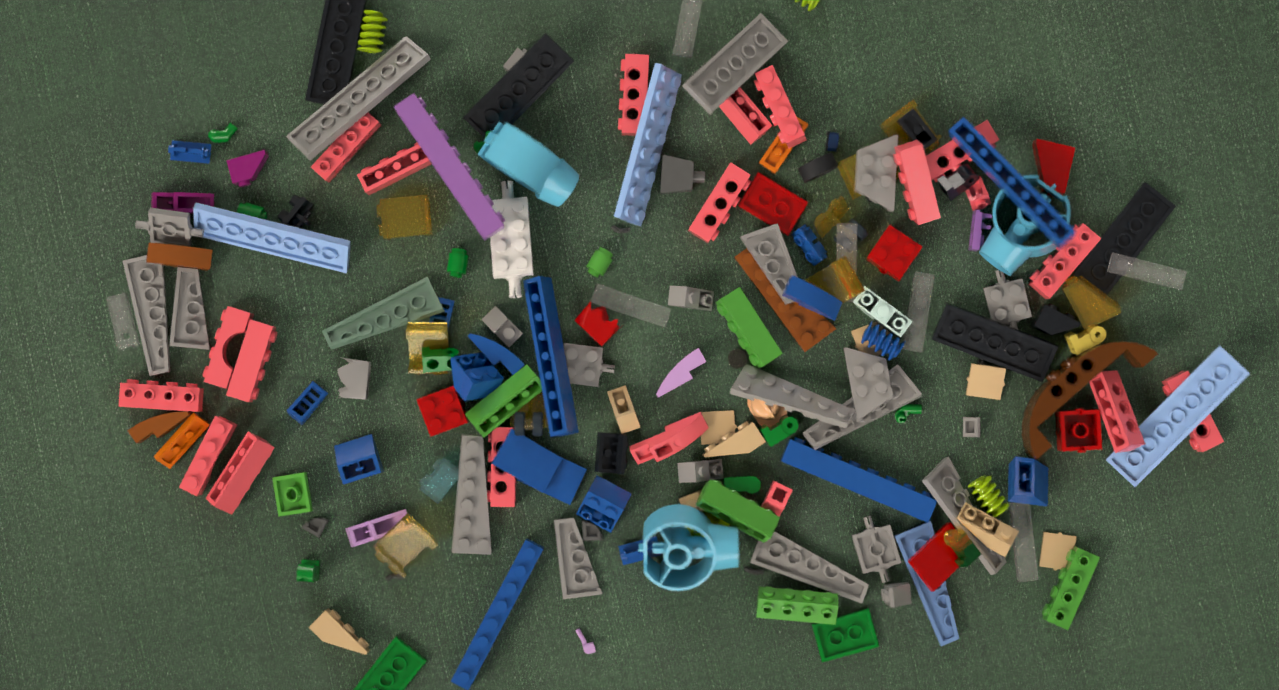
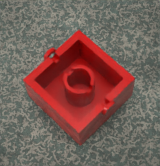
M889 224L866 260L879 268L878 271L882 274H888L899 282L923 246Z
M454 385L417 399L430 437L469 422L465 415L464 400L460 398Z
M1084 408L1073 411H1055L1057 451H1078V453H1083L1086 450L1102 449L1099 409L1084 410Z

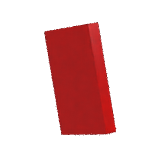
M758 172L739 202L738 207L770 226L778 223L781 233L789 236L808 202Z
M947 522L908 560L909 564L931 592H934L959 567L955 562L958 556L954 551L965 541L951 522Z

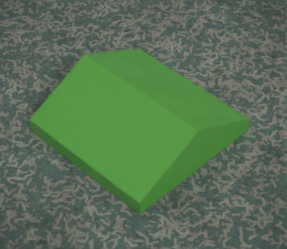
M307 472L272 478L278 516L313 511Z

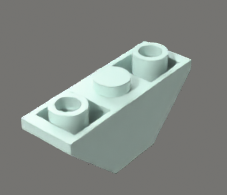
M866 286L862 288L853 301L867 316L899 337H902L913 322Z

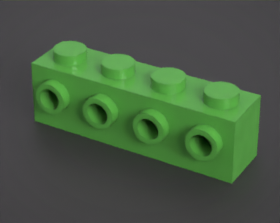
M740 287L715 302L718 312L726 318L729 329L737 335L739 345L744 350L746 349L749 354V360L754 366H757L759 369L783 354Z
M526 364L465 413V415L484 438L542 391L541 381Z
M711 479L704 485L695 504L697 507L734 527H738L739 530L763 543L772 537L780 519L773 511L758 506L755 501L740 496V493L737 491L729 490L721 482Z
M1075 546L1073 550L1070 549L1066 556V560H1068L1065 568L1062 567L1058 574L1057 586L1054 585L1050 592L1051 600L1043 608L1042 614L1044 616L1042 619L1069 630L1100 557Z
M758 588L756 618L836 625L838 612V594L793 590L790 588Z

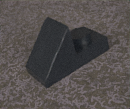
M911 109L897 120V123L908 135L907 140L909 142L918 140L922 143L924 150L938 140L914 109Z

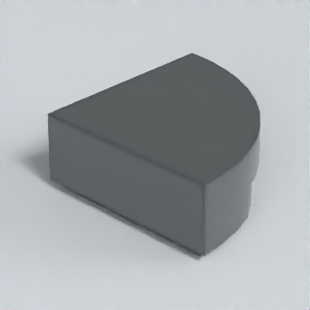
M320 517L314 518L306 522L302 529L319 538L329 520Z
M582 521L583 541L603 540L601 531L595 524L589 521Z

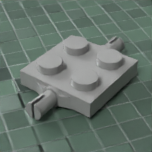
M150 208L148 211L149 221L136 220L135 223L136 229H146L148 231L151 243L190 247L192 244L191 236L202 238L204 236V229L192 228L190 213Z
M997 270L995 272L998 283L983 288L990 318L1018 329L1017 322L1032 317L1023 279L1006 280L1004 273Z
M564 343L570 384L598 387L602 372L614 373V370L607 368L615 369V365L603 364V348Z
M871 516L863 517L866 529L861 533L851 535L862 573L879 572L882 583L888 582L890 579L886 569L901 563L891 525L874 527Z

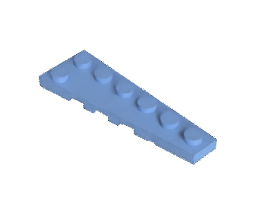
M929 521V523L925 522L894 535V538L939 645L944 646L959 639L946 581L934 592H931L908 562L934 535L932 523Z

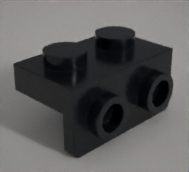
M598 432L594 472L624 474L627 467L626 450L629 445L626 434Z

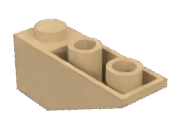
M745 421L737 427L739 431L734 435L729 432L721 437L722 443L717 445L712 443L704 449L706 452L703 456L713 457L750 453L766 441L753 422L748 423Z
M966 502L957 516V519L987 548L1004 557L1019 532Z
M328 608L309 627L323 642L365 655L370 651L367 641L362 637L359 639L354 634L355 630L348 623L344 624L340 620L341 616L334 609L330 610Z

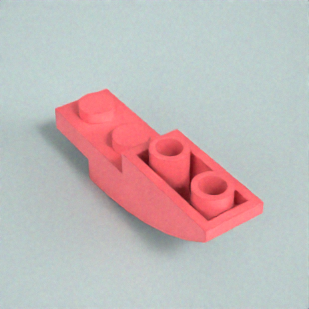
M699 412L665 426V432L631 445L629 449L638 465L654 458L656 462H659L687 447L709 427L702 413Z

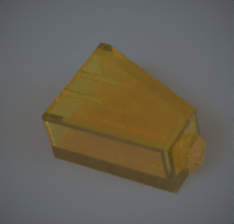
M1072 276L1063 284V290L1084 330L1121 313L1120 304L1083 276L1077 278Z

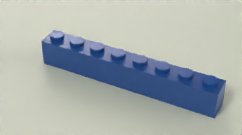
M964 117L949 130L950 138L1059 250L1075 237L1076 231Z
M538 276L523 280L550 436L562 437L579 433L552 278Z
M795 437L794 440H788L780 461L929 523L937 503L933 499L932 494L926 491H922V494L915 492L916 487L906 483L903 486L896 484L897 479L887 475L885 479L879 477V472L868 468L867 471L860 469L861 464L849 460V463L841 461L842 456L831 452L830 456L824 454L823 448L815 450L813 447L805 446L806 441Z
M528 538L525 540L451 680L452 683L466 690L470 689L544 549L543 546Z

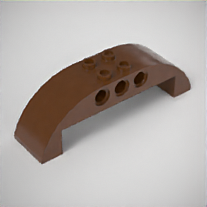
M1113 342L1096 345L1079 355L1065 359L1060 364L1062 367L1059 370H1053L1045 377L1047 380L1036 390L1025 409L1022 421V439L1027 456L1038 459L1052 447L1037 427L1121 354L1133 368H1139L1148 364L1158 353L1147 346L1137 343ZM1082 361L1085 362L1084 369L1082 368ZM1067 374H1069L1071 378L1069 382L1066 378ZM1053 386H1054L1055 389H1056V392H1055L1054 395H1053L1052 392H1051V389H1052Z

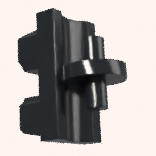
M293 195L289 202L293 206L290 212L281 210L277 216L278 219L281 221V224L301 228L304 223L310 226L311 222L307 219L312 214L310 211L314 204L303 196Z

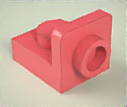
M979 176L976 183L965 191L973 211L984 209L991 204L987 189L981 176Z

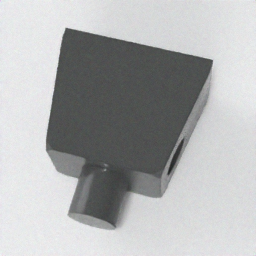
M663 155L660 194L692 191L693 183L705 182V171H694L693 161Z

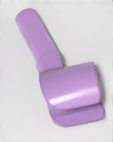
M580 628L577 629L576 633L581 640L584 652L587 654L595 653L594 643H587Z

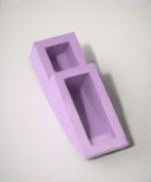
M699 348L688 354L669 372L656 393L657 397L693 379L689 371L706 362Z
M406 509L345 529L351 547H355L410 529L411 524Z

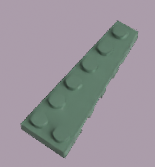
M426 277L330 326L322 332L329 347L333 350L442 313L444 308L430 279Z

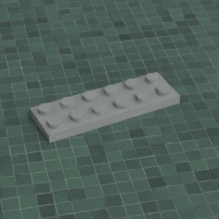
M760 13L690 77L682 87L709 114H712L774 56L788 40Z

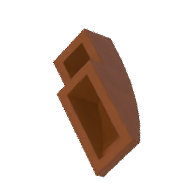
M148 243L146 262L207 271L210 270L212 250L172 244Z
M192 411L161 414L140 422L127 431L136 443H142L153 434L157 438H162L187 420Z

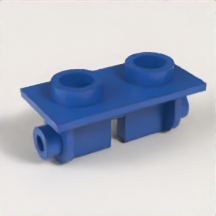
M172 140V145L168 147V153H171L170 160L210 164L212 144Z
M806 224L791 234L795 243L800 246L805 253L806 259L813 266L828 257L827 251L820 241L816 244L812 243L817 237Z
M657 536L650 537L647 541V553L651 558L661 555V553H653V542H658ZM643 540L618 546L623 565L644 560V552H639V543H644Z

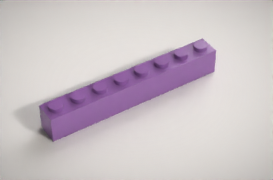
M412 94L395 105V111L479 234L486 241L505 228L503 224L505 222L504 217L499 211L495 212L491 207L494 205L493 201L488 195H483L481 192L482 185L477 178L472 179L469 174L472 171L466 162L461 163L458 158L460 153L456 147H450L447 142L449 137L443 129L439 131L435 125L438 122L432 113L428 115L424 109L427 106L421 97L417 98L415 94Z

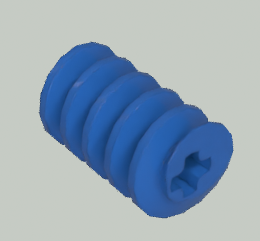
M871 321L862 335L861 343L863 344L868 340V348L876 345L874 351L877 352L882 349L881 356L888 353L889 361L894 357L896 358L906 341L899 344V337L892 340L893 333L890 332L888 335H885L886 329L883 328L879 331L880 325L876 324L872 327L873 321Z

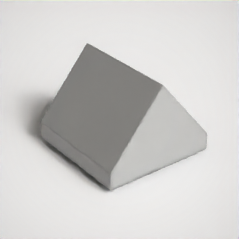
M963 417V437H980L981 417Z

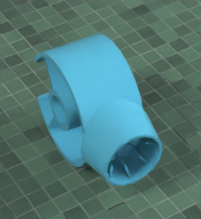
M498 122L494 130L490 131L487 135L483 147L477 154L494 168L534 192L537 199L559 207L567 200L579 180V174L564 159H559L540 143L508 123L503 125L501 122Z
M1038 175L1022 176L1032 187L1040 186L1063 203L1066 215H1059L1069 224L1070 204L1067 196H1062L1055 191V184L1049 187L1042 182ZM1000 190L993 205L994 227L979 253L995 268L1011 276L1029 257L1046 255L1057 247L1051 241L1036 247L1021 246L1031 234L1038 233L1040 229L1033 222L1026 221L1023 218L1024 213L1019 208L1017 209V218L1004 235L996 220L998 209L1007 197ZM1043 193L1040 195L1048 204L1051 202L1047 195Z
M682 504L664 506L654 511L644 522V543H639V552H644V574L659 587L673 591L692 589L702 584L711 575L712 571L738 567V527L712 524L709 518L700 510ZM683 526L693 528L705 537L691 536L689 530ZM657 531H660L664 537V542H653V553H664V559L660 564L654 561L647 553V541ZM705 557L696 565L685 568L690 564L692 558L699 559Z

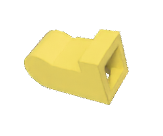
M1090 324L1084 331L1078 334L1069 332L1064 337L1070 351L1079 355L1103 342L1106 338V331L1101 326Z

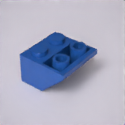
M482 352L451 358L454 388L464 401L485 398L498 388L504 379Z
M373 434L334 446L337 467L343 484L384 472Z
M1015 457L1009 463L1008 502L1047 507L1048 467L1036 459Z
M596 476L576 514L611 533L631 493Z

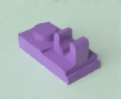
M980 210L973 211L969 241L970 251H978L983 246L984 235H981L982 230L991 229V226L985 225L982 220L985 218L991 219L992 214L983 213Z

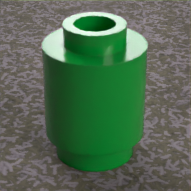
M247 202L239 204L237 213L267 219V212H265L264 207Z
M452 248L451 253H449L446 272L450 273L451 277L462 278V275H466L469 258L467 250Z

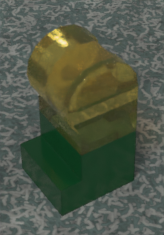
M949 529L945 532L944 541L948 546L952 547L958 556L955 562L959 567H968L981 555L964 530Z

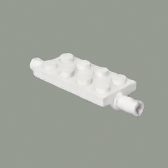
M506 181L501 182L502 199L492 200L494 205L491 206L495 212L499 211L505 219V222H503L505 228L490 237L493 278L506 279L509 282V298H515V290L517 298L522 297L520 280L524 276L534 275L528 198H514L513 181H507L508 189Z

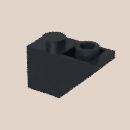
M1049 303L1048 306H1041L1031 327L1046 335H1053L1079 327L1081 323L1076 321L1077 318L1069 313L1064 315L1059 312L1058 307Z

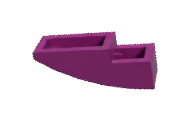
M151 193V208L194 214L193 208L196 203L214 207V194Z

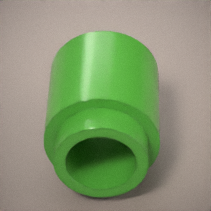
M599 247L598 251L595 250L586 265L589 269L588 273L597 278L599 275L603 276L612 262L613 254L602 247Z

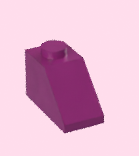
M262 150L226 160L232 183L239 185V187L251 185L250 182L256 180L269 157L268 152Z

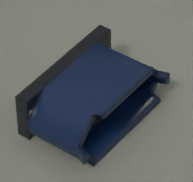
M827 132L825 151L837 152L839 133Z

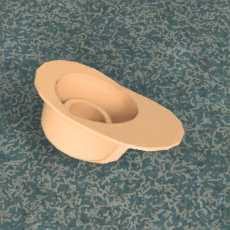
M747 399L749 410L761 426L765 424L769 428L778 423L782 416L787 415V411L784 410L785 407L775 404L769 406L765 404V401L754 399V401Z

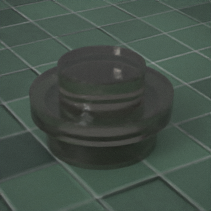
M734 349L728 355V363L733 368H742L747 363V355L741 349Z

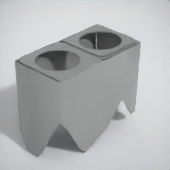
M343 358L349 364L337 370L341 382L346 386L338 390L340 392L339 396L352 399H368L371 362Z

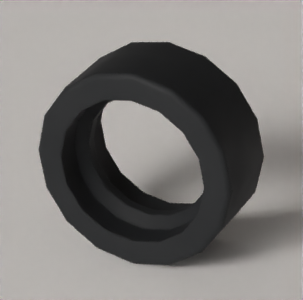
M828 153L798 168V171L804 183H807L833 171L838 167V164L833 154Z

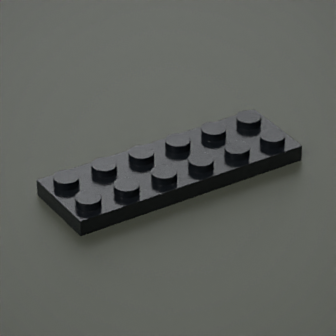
M325 0L305 101L324 105L350 83L367 0Z
M545 32L463 118L484 138L486 132L493 131L498 122H501L503 125L505 123L512 125L574 62V59Z
M1143 182L1100 237L1101 240L1084 258L1071 276L1099 298L1105 299L1176 205L1149 184Z
M946 302L931 337L936 342L1043 382L1058 349L1057 344Z

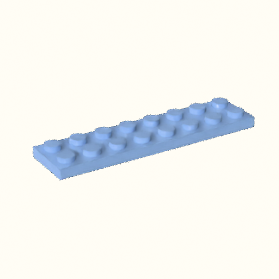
M658 63L654 65L614 217L636 226H642L645 218L647 203L650 199L651 188L655 181L657 166L661 159L662 147L666 140L668 125L671 122V114L676 103V95L682 77L681 74Z
M196 203L193 208L194 228L204 229L203 238L343 273L348 271L351 243L349 240Z
M1219 345L1139 425L1145 444L1128 452L1115 453L1113 451L1106 458V461L1136 487L1250 373Z

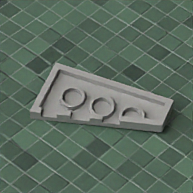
M778 223L741 236L740 239L785 305L795 302L782 296L789 277L792 275L797 277Z
M177 268L169 346L210 350L198 269Z
M574 518L554 520L562 598L570 599L601 595L602 591Z

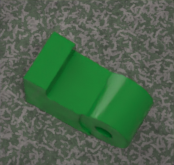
M422 347L423 373L451 371V358L459 356V351L455 348L430 350V347Z
M785 415L773 426L768 428L764 424L758 429L766 443L772 447L795 433L798 429V421L790 415Z
M755 476L723 478L724 487L737 492L747 491L753 494L761 488L760 480Z
M302 559L301 564H298L297 581L316 582L319 580L320 560Z

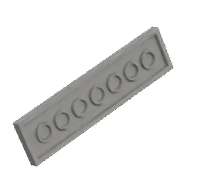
M405 36L286 136L287 139L306 158L312 160L424 66L431 58L417 44Z

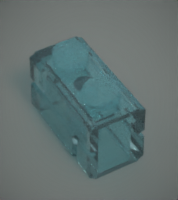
M446 457L442 460L439 458L432 466L434 471L430 476L426 474L419 482L422 485L419 489L437 504L440 503L458 480L459 467Z

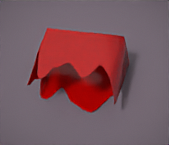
M591 300L574 321L603 347L620 329L617 325L618 319L609 321L604 306L591 309Z

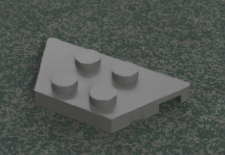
M898 135L891 136L856 151L854 191L868 197L872 202L880 204L889 212L894 211L896 163L893 154H895L894 147L898 146Z
M846 347L844 348V355L856 420L860 422L869 413L879 409L882 404L892 400L893 392L885 358Z

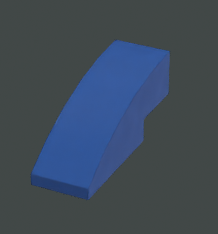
M793 275L789 277L782 296L799 303L798 305L834 321L843 303L829 293Z
M471 333L468 335L494 366L501 361L512 375L525 366L515 354L502 345Z

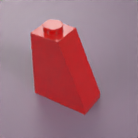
M1035 139L1032 146L1039 179L1049 187L1055 184V191L1061 195L1065 194L1075 147ZM1047 192V196L1054 197Z

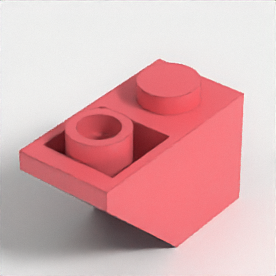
M773 480L761 507L773 511L779 517L793 490Z

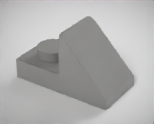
M496 306L482 319L509 348L523 335Z

